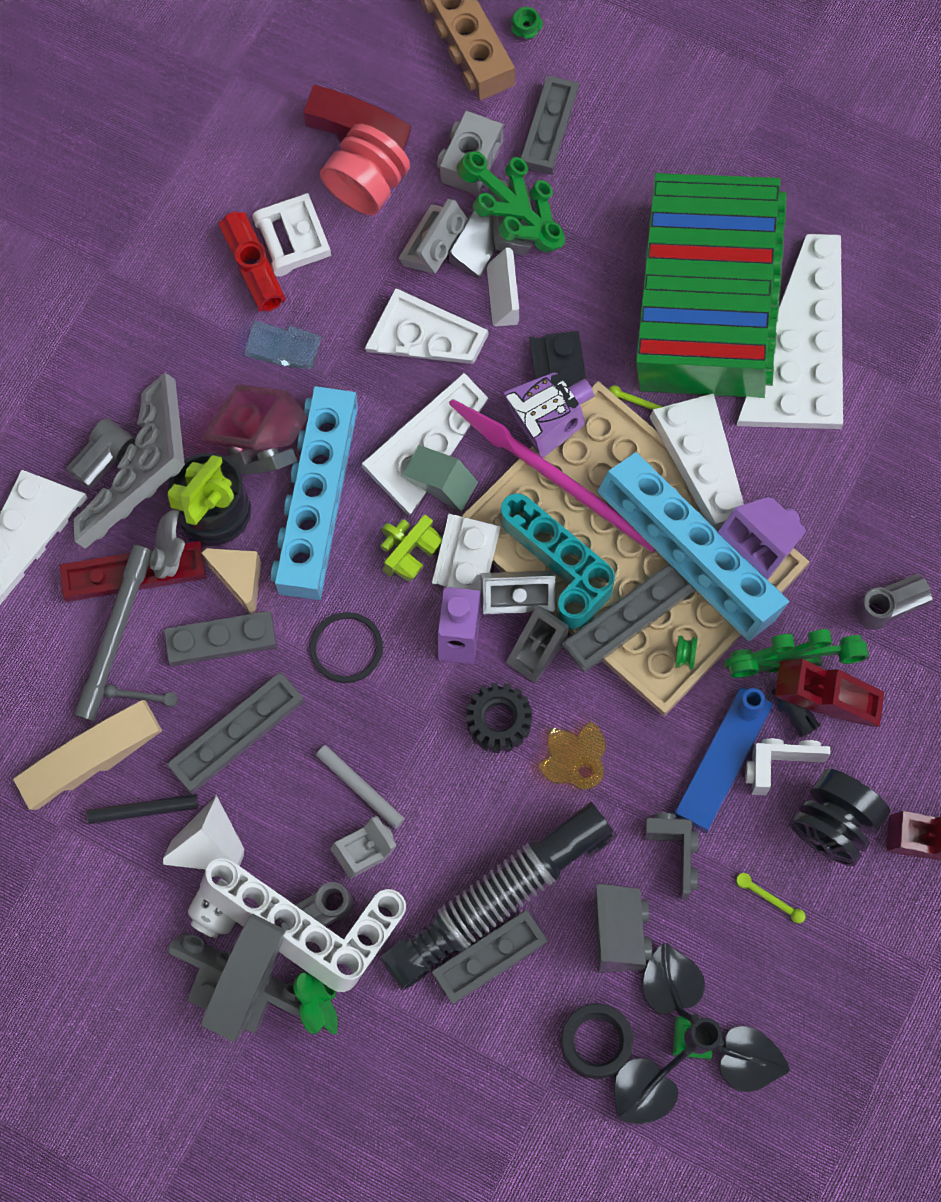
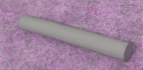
M324 745L317 752L316 756L394 829H397L404 822L405 818L327 745Z

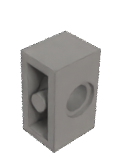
M465 111L461 122L456 121L450 134L451 143L448 149H442L438 157L437 168H440L441 183L478 196L484 183L480 180L476 183H469L463 180L457 172V163L465 155L462 152L473 150L485 156L487 169L490 171L503 143V124Z

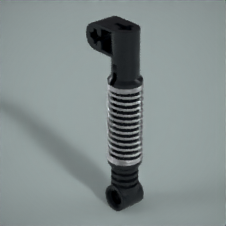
M592 801L554 830L548 832L539 841L531 840L529 843H526V846L523 845L524 852L518 849V857L511 854V862L504 859L505 867L497 865L498 872L490 870L491 877L483 875L484 882L477 880V887L470 885V893L467 890H463V897L460 895L456 896L457 902L449 901L450 908L443 905L441 909H438L433 914V921L429 923L430 929L425 926L421 929L422 935L419 932L414 934L415 940L409 937L397 943L382 955L380 961L401 991L410 988L432 970V962L437 965L440 962L438 957L442 959L447 957L446 951L449 953L454 951L462 952L465 948L467 949L468 946H471L470 940L472 942L476 941L471 931L474 930L479 937H482L481 931L483 929L489 932L487 926L491 924L493 927H496L495 920L498 919L500 922H503L501 916L504 913L507 917L510 916L509 909L516 912L515 905L517 903L523 907L521 900L525 898L527 901H530L529 894L532 893L534 896H537L535 891L537 888L544 891L542 886L544 883L548 886L552 885V882L560 878L561 870L572 864L574 860L583 854L589 858L600 852L617 837V834Z

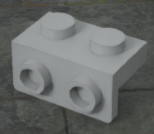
M448 199L443 207L430 205L398 258L404 267L436 274L468 220L457 202Z

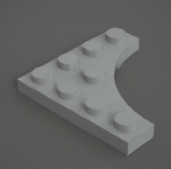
M166 372L141 393V407L137 425L142 429L135 439V444H129L122 460L117 466L120 471L116 474L110 490L102 488L90 504L74 518L75 542L85 549L95 540L103 538L109 528L120 519H125L135 506L145 498H150L161 484L170 477L176 476L185 465L176 382Z

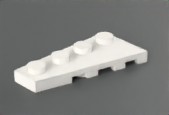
M465 373L362 463V468L409 518L426 494V491L401 476L416 447L421 445L451 456L471 424L449 405V401L454 399L480 413L488 400V397Z
M714 393L653 409L650 419L700 511L716 530L720 529L734 509L744 505Z
M21 470L0 513V605L24 577V571L33 560H38L46 550L45 546L56 532L60 533L69 522L68 518L77 507L80 508L88 499L85 493Z

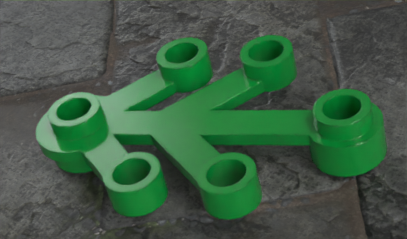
M468 152L460 159L456 169L463 180L469 183H476L480 180L503 201H496L492 195L481 193L473 202V209L482 217H488L489 215L506 217L498 227L499 233L504 239L533 240L535 246L543 252L557 251L564 245V232L552 219L548 199L552 196L553 189L548 182L539 180L531 187L529 193L536 203L537 214L530 209L523 176L528 171V166L523 159L513 157L505 166V173L510 179L512 191L487 169V160L480 152ZM517 218L523 219L529 226L521 225Z
M820 629L808 633L809 642L795 646L792 634L774 636L771 638V647L752 653L750 649L734 651L730 653L731 658L724 661L725 669L729 670L730 677L744 678L759 673V670L765 671V673H777L780 661L804 659L817 666H821V657L838 655L840 663L853 664L867 660L869 654L867 643L862 641L860 635L843 637L839 640L840 645L830 646L832 645L830 630Z

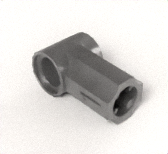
M104 418L92 430L89 443L66 469L76 481L91 490L115 462L120 463L129 444H135L136 438L110 418Z
M917 573L887 587L873 588L867 592L857 609L858 620L867 629H881L888 621L930 604L933 600L930 587L926 579ZM869 604H878L882 607L884 614L873 612Z
M329 882L323 884L317 893L296 906L326 927L336 920L345 919L351 913L353 898L341 884ZM335 892L341 893L343 895L342 906L334 911L327 910V897ZM279 920L283 929L286 931L290 930L289 925L285 921Z

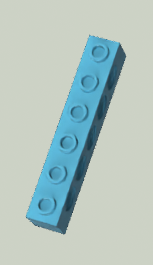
M314 386L312 398L306 399L304 418L308 419L306 430H300L297 444L298 451H301L300 461L293 463L291 472V483H295L293 495H287L284 514L288 516L286 528H280L278 536V548L282 549L280 561L273 562L271 571V582H275L279 595L321 601L358 410L356 392ZM326 423L335 425L328 432L319 430L320 426ZM319 455L329 457L323 464L312 462ZM313 487H318L323 490L321 494L316 497H309L305 495L306 492ZM305 520L316 522V525L310 530L299 528L300 524ZM298 553L310 555L309 559L304 563L299 564L292 561Z
M637 452L608 471L597 492L748 642L776 621L789 603V600L717 533L718 531Z

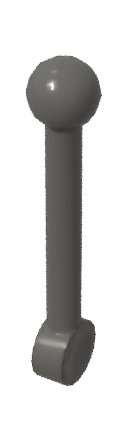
M112 684L104 688V696L109 699L120 696L163 702L169 708H173L178 704V697L173 692H168L165 695L117 689Z

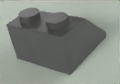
M596 884L594 910L599 973L643 971L646 966V960H652L651 937H644L643 922H649L648 899L641 900V891L637 888Z

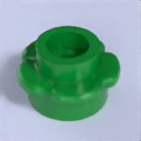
M522 7L511 18V23L513 24L511 30L517 37L521 36L525 39H531L537 36L538 31L542 30L543 21L534 8Z

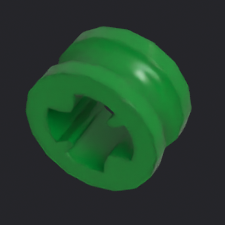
M678 635L675 668L687 665L690 670L694 669L697 637L685 640L683 636Z

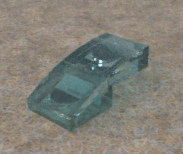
M254 320L244 356L288 367L312 369L322 336L289 326L288 330H284Z

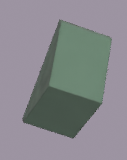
M421 445L416 447L401 474L403 478L458 512H462L478 483L459 459Z

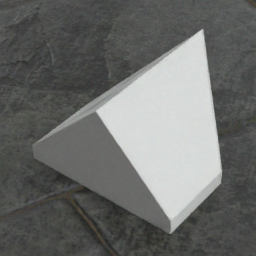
M217 795L171 840L163 858V865L207 869L208 864L213 860L225 858L240 866L244 856V847Z

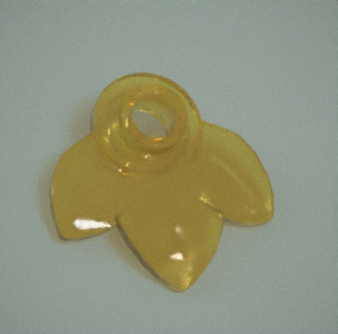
M589 722L581 730L578 737L568 731L552 728L548 737V747L552 757L543 760L538 765L543 775L554 783L564 784L571 782L575 787L583 790L592 789L599 785L604 776V766L601 758L606 750L605 738L599 727L595 723ZM587 766L591 768L593 773L590 777L585 778L579 774V769Z

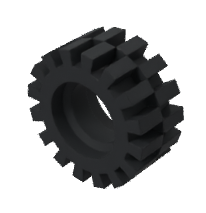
M497 682L492 683L491 688H486V685L481 687L480 693L472 695L471 703H468L466 708V722L469 735H472V740L476 745L478 743L481 744L482 749L486 751L489 748L494 749V753H500V750L506 749L507 753L513 751L515 745L517 747L521 746L523 739L528 737L532 725V710L529 706V700L526 696L523 697L521 695V690L517 687L513 690L511 689V684L504 683V687L498 686ZM502 705L512 712L513 722L507 729L496 731L486 724L485 714L493 706Z

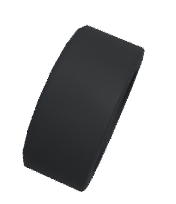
M593 1003L581 1006L570 1014L562 1028L560 1045L563 1057L573 1071L585 1078L599 1080L613 1076L625 1066L632 1053L634 1037L630 1023L620 1011L610 1005ZM595 1018L611 1023L618 1032L620 1040L619 1049L615 1056L602 1064H592L582 1059L577 1053L574 1044L575 1033L579 1026L585 1021Z

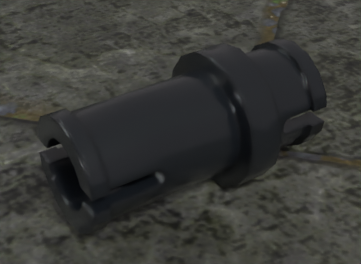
M776 688L771 691L772 695H774V696H775ZM775 697L779 702L777 705L780 712L785 711L800 734V738L805 737L821 726L810 710Z

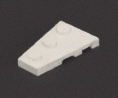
M395 289L365 350L369 353L474 364L489 333L488 330L399 289Z

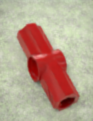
M235 211L225 215L224 219L218 223L219 228L258 311L270 312L279 308L286 301L285 295L268 262L264 247L259 243L246 213ZM249 259H258V262L255 264H246V261Z

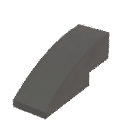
M253 913L249 916L219 978L201 1026L235 1043L247 1028L257 999L266 987L286 933L285 929Z

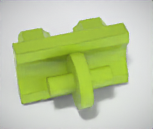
M212 455L205 465L192 462L186 469L187 487L174 484L168 491L171 508L184 511L187 523L197 525L209 508L212 509L214 506L225 508L234 499L233 491L230 488L232 483L221 472L222 457Z
M424 514L407 536L404 533L408 530L410 524L404 519L396 527L390 523H385L381 528V531L387 538L380 547L384 551L389 552L394 545L398 546L384 562L385 567L383 571L390 577L396 573L403 579L412 582L423 565L410 555L411 552L418 546L432 557L441 547L443 538L432 528L433 520Z

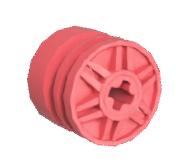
M355 124L348 132L347 137L339 144L340 151H335L320 170V177L326 188L345 205L366 215H376L390 197V188H395L410 169V161L400 146L385 133L369 125Z

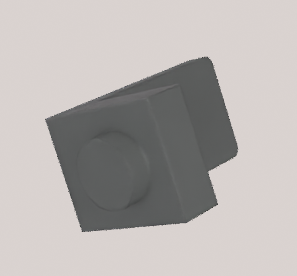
M671 813L653 814V818L646 819L644 840L681 842L680 900H688L691 890L697 891L698 868H691V853H698V831H692V820L676 819V815Z

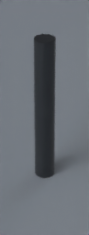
M193 794L87 810V819L89 824L199 809L198 795Z

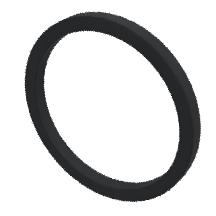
M344 612L328 617L317 627L311 640V656L316 668L325 677L340 683H352L369 676L377 668L383 653L382 638L375 624L368 618L356 613ZM337 620H358L366 624L373 631L377 639L376 657L372 664L360 674L346 677L332 674L321 665L317 658L316 645L321 632L329 624Z

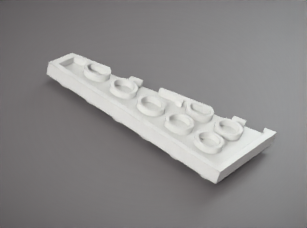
M806 235L779 308L773 386H766L765 398L746 397L737 426L842 429L841 235Z

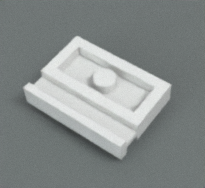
M449 514L432 583L481 592L480 574L490 573L501 526Z

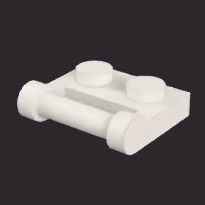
M308 193L262 208L252 215L254 224L257 228H260L272 262L270 266L275 276H284L295 268L331 256L330 247ZM282 220L294 253L284 255L272 224L274 221Z

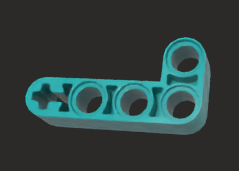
M515 493L504 499L501 505V523L504 530L569 584L559 597L558 619L567 624L568 629L583 627L612 596L615 581L614 570L527 496ZM511 512L516 514L513 518L511 517ZM520 512H523V518L518 515ZM547 532L552 535L553 539L544 543L536 540L535 536L538 533ZM571 554L577 556L580 562L576 565H567L561 559ZM600 577L607 582V585L603 588H594L589 584V580ZM569 603H578L584 610L579 614H570L565 610V606Z

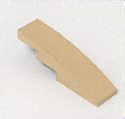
M141 700L70 740L13 780L29 810H38L64 790L72 791L97 772L108 771L162 732V729L147 702Z

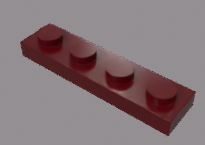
M201 541L185 543L177 572L173 577L157 578L149 564L139 590L207 579ZM130 553L59 564L64 600L70 602L118 594Z

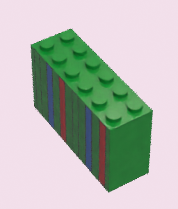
M655 173L636 361L640 391L696 395L714 393V396L765 398L766 386H773L787 192L780 191L781 178Z

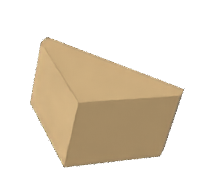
M205 549L202 552V556L206 565L249 614H253L257 607L261 561L258 552Z

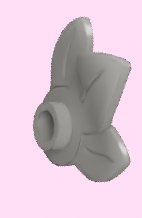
M172 510L162 516L157 526L156 548L152 551L150 557V568L154 570L157 578L173 577L179 566L180 557L185 545L182 539L176 537L179 510Z

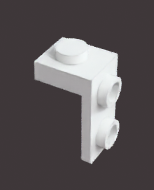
M763 739L762 743H756L752 751V761L746 762L745 782L752 784V795H767L771 787V760L826 762L830 756V747L821 746V742L814 740L800 741L799 745L784 744V741L781 739Z

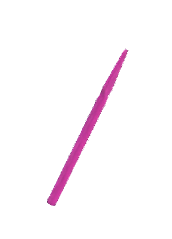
M454 399L449 401V405L494 446L504 447L652 553L656 551L613 507L512 437L504 425Z

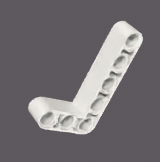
M225 858L213 860L208 864L200 883V892L204 899L243 927L252 913L273 924L275 920L285 921L289 925L290 930L286 931L279 952L337 992H346L355 986L406 910L405 900L399 892L392 889L382 890L375 895L343 940L231 860ZM215 876L222 877L227 881L228 885L218 886L211 878ZM251 898L258 903L259 907H247L242 899ZM378 907L389 909L393 917L382 915ZM357 936H367L373 945L366 946L362 944ZM305 943H316L320 947L321 952L314 953L310 951ZM337 964L347 965L351 969L352 975L341 973L337 968Z

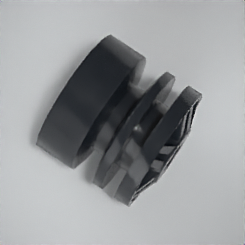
M200 453L184 460L185 465L176 476L170 477L168 491L174 484L187 487L185 474L186 469L192 462L205 465L212 455L222 457L221 472L225 478L231 481L232 485L230 488L234 494V499L229 506L225 508L214 506L212 509L209 508L197 525L186 522L184 511L179 510L178 515L183 531L193 541H201L203 545H222L233 541L244 532L251 519L252 506L238 467L229 458L219 454Z
M824 769L810 790L816 802L803 800L799 807L801 813L795 812L789 825L799 838L818 853L840 864L855 867L862 856L860 851H865L870 844L863 833L875 835L891 811L886 802L865 784L841 771Z

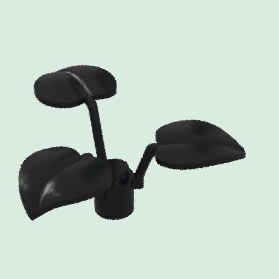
M663 943L653 953L652 960L648 961L643 975L642 990L644 998L649 1007L656 1013L664 1015L676 1009L680 1017L691 1023L684 1033V1042L687 1047L661 1071H659L653 1061L644 1058L633 1059L618 1071L614 1083L616 1116L619 1120L630 1124H646L666 1116L674 1108L679 1092L676 1084L665 1076L692 1052L704 1054L716 1047L717 1052L724 1055L719 1063L723 1079L729 1086L741 1092L760 1090L790 1071L789 1065L779 1048L760 1031L748 1026L734 1027L727 1032L724 1042L721 1039V1028L716 1021L710 1018L699 1019L698 1015L686 1012L684 1008L694 1007L703 997L705 980L701 970L691 959L676 951L668 943Z

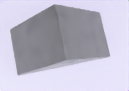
M538 605L506 663L535 683L562 649V642L568 638V625Z

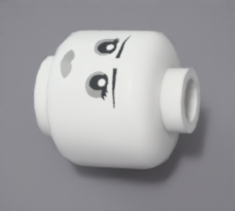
M219 879L216 885L227 886L228 883L225 880ZM200 889L198 890L188 909V914L192 918L191 925L198 931L213 938H217L218 934H229L236 921L206 901Z

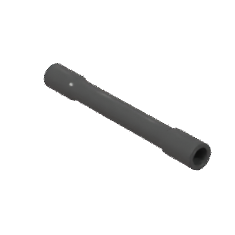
M139 545L132 546L117 598L90 675L83 686L74 712L75 716L95 721L105 693V684L140 584L144 581L150 564L152 550Z

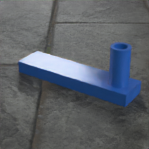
M742 687L739 689L675 812L677 818L692 820L694 827L706 833L774 704L766 700L764 694L759 689L751 688L746 690Z

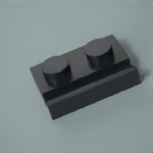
M579 331L548 334L541 338L529 337L535 380L551 373H558L567 387H570L580 380L586 379Z

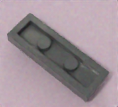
M547 75L521 159L526 162L528 169L553 175L579 91V82Z
M271 611L164 629L168 661L171 667L277 649Z
M526 910L433 970L432 974L451 1004L455 1005L548 944V941L528 910Z

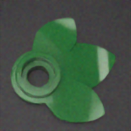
M308 972L298 974L293 987L295 996L302 1002L299 1013L304 1028L308 1033L314 1035L324 1025L331 1034H337V1013L331 1002V999H334L336 996V991Z

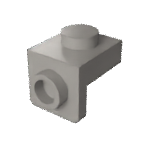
M375 816L369 819L360 830L334 842L330 850L348 877L352 879L384 862L396 847V843L390 829L383 825L380 819Z

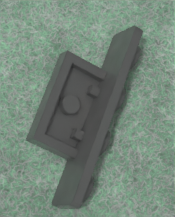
M181 934L169 945L167 952L199 968L187 1001L207 1010L231 953L218 951L206 945L197 936ZM270 973L266 987L257 999L246 1030L255 1033L259 1029L269 1002L300 1017L299 1009L302 1002L294 994V984H286L272 977Z

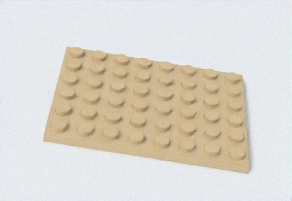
M598 381L592 387L595 397L580 405L585 420L584 426L543 457V459L609 504L597 492L610 469L637 452L703 516L658 432ZM532 446L530 449L534 451L536 454H538L535 448ZM520 459L461 516L501 526L492 564L501 572L552 571L502 527V502L507 496L515 493L523 494L530 498L603 559L614 570L613 594L588 623L669 564L657 551L652 553ZM511 512V517L513 518L516 514ZM520 512L518 515L523 518V512ZM541 532L535 536L536 540L544 543L553 539L552 535L547 532ZM793 548L773 575L767 580L783 593L808 567L810 561ZM571 554L561 559L567 565H576L580 562L577 556ZM553 572L555 575V611H549V613L558 618L559 597L569 584ZM600 577L589 580V584L594 588H603L607 585V582ZM695 591L602 660V662L665 717L742 635L698 591ZM569 603L565 606V610L570 614H579L584 610L578 603ZM581 628L568 629V631L573 635ZM678 635L683 636L685 640L697 637L693 670H690L687 665L675 668Z

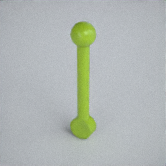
M613 385L608 389L616 397L650 410L662 407L623 392L617 385Z
M741 873L737 877L736 883L739 888H749L789 914L794 923L800 924L805 921L806 915L803 910L793 909L753 883L749 874Z

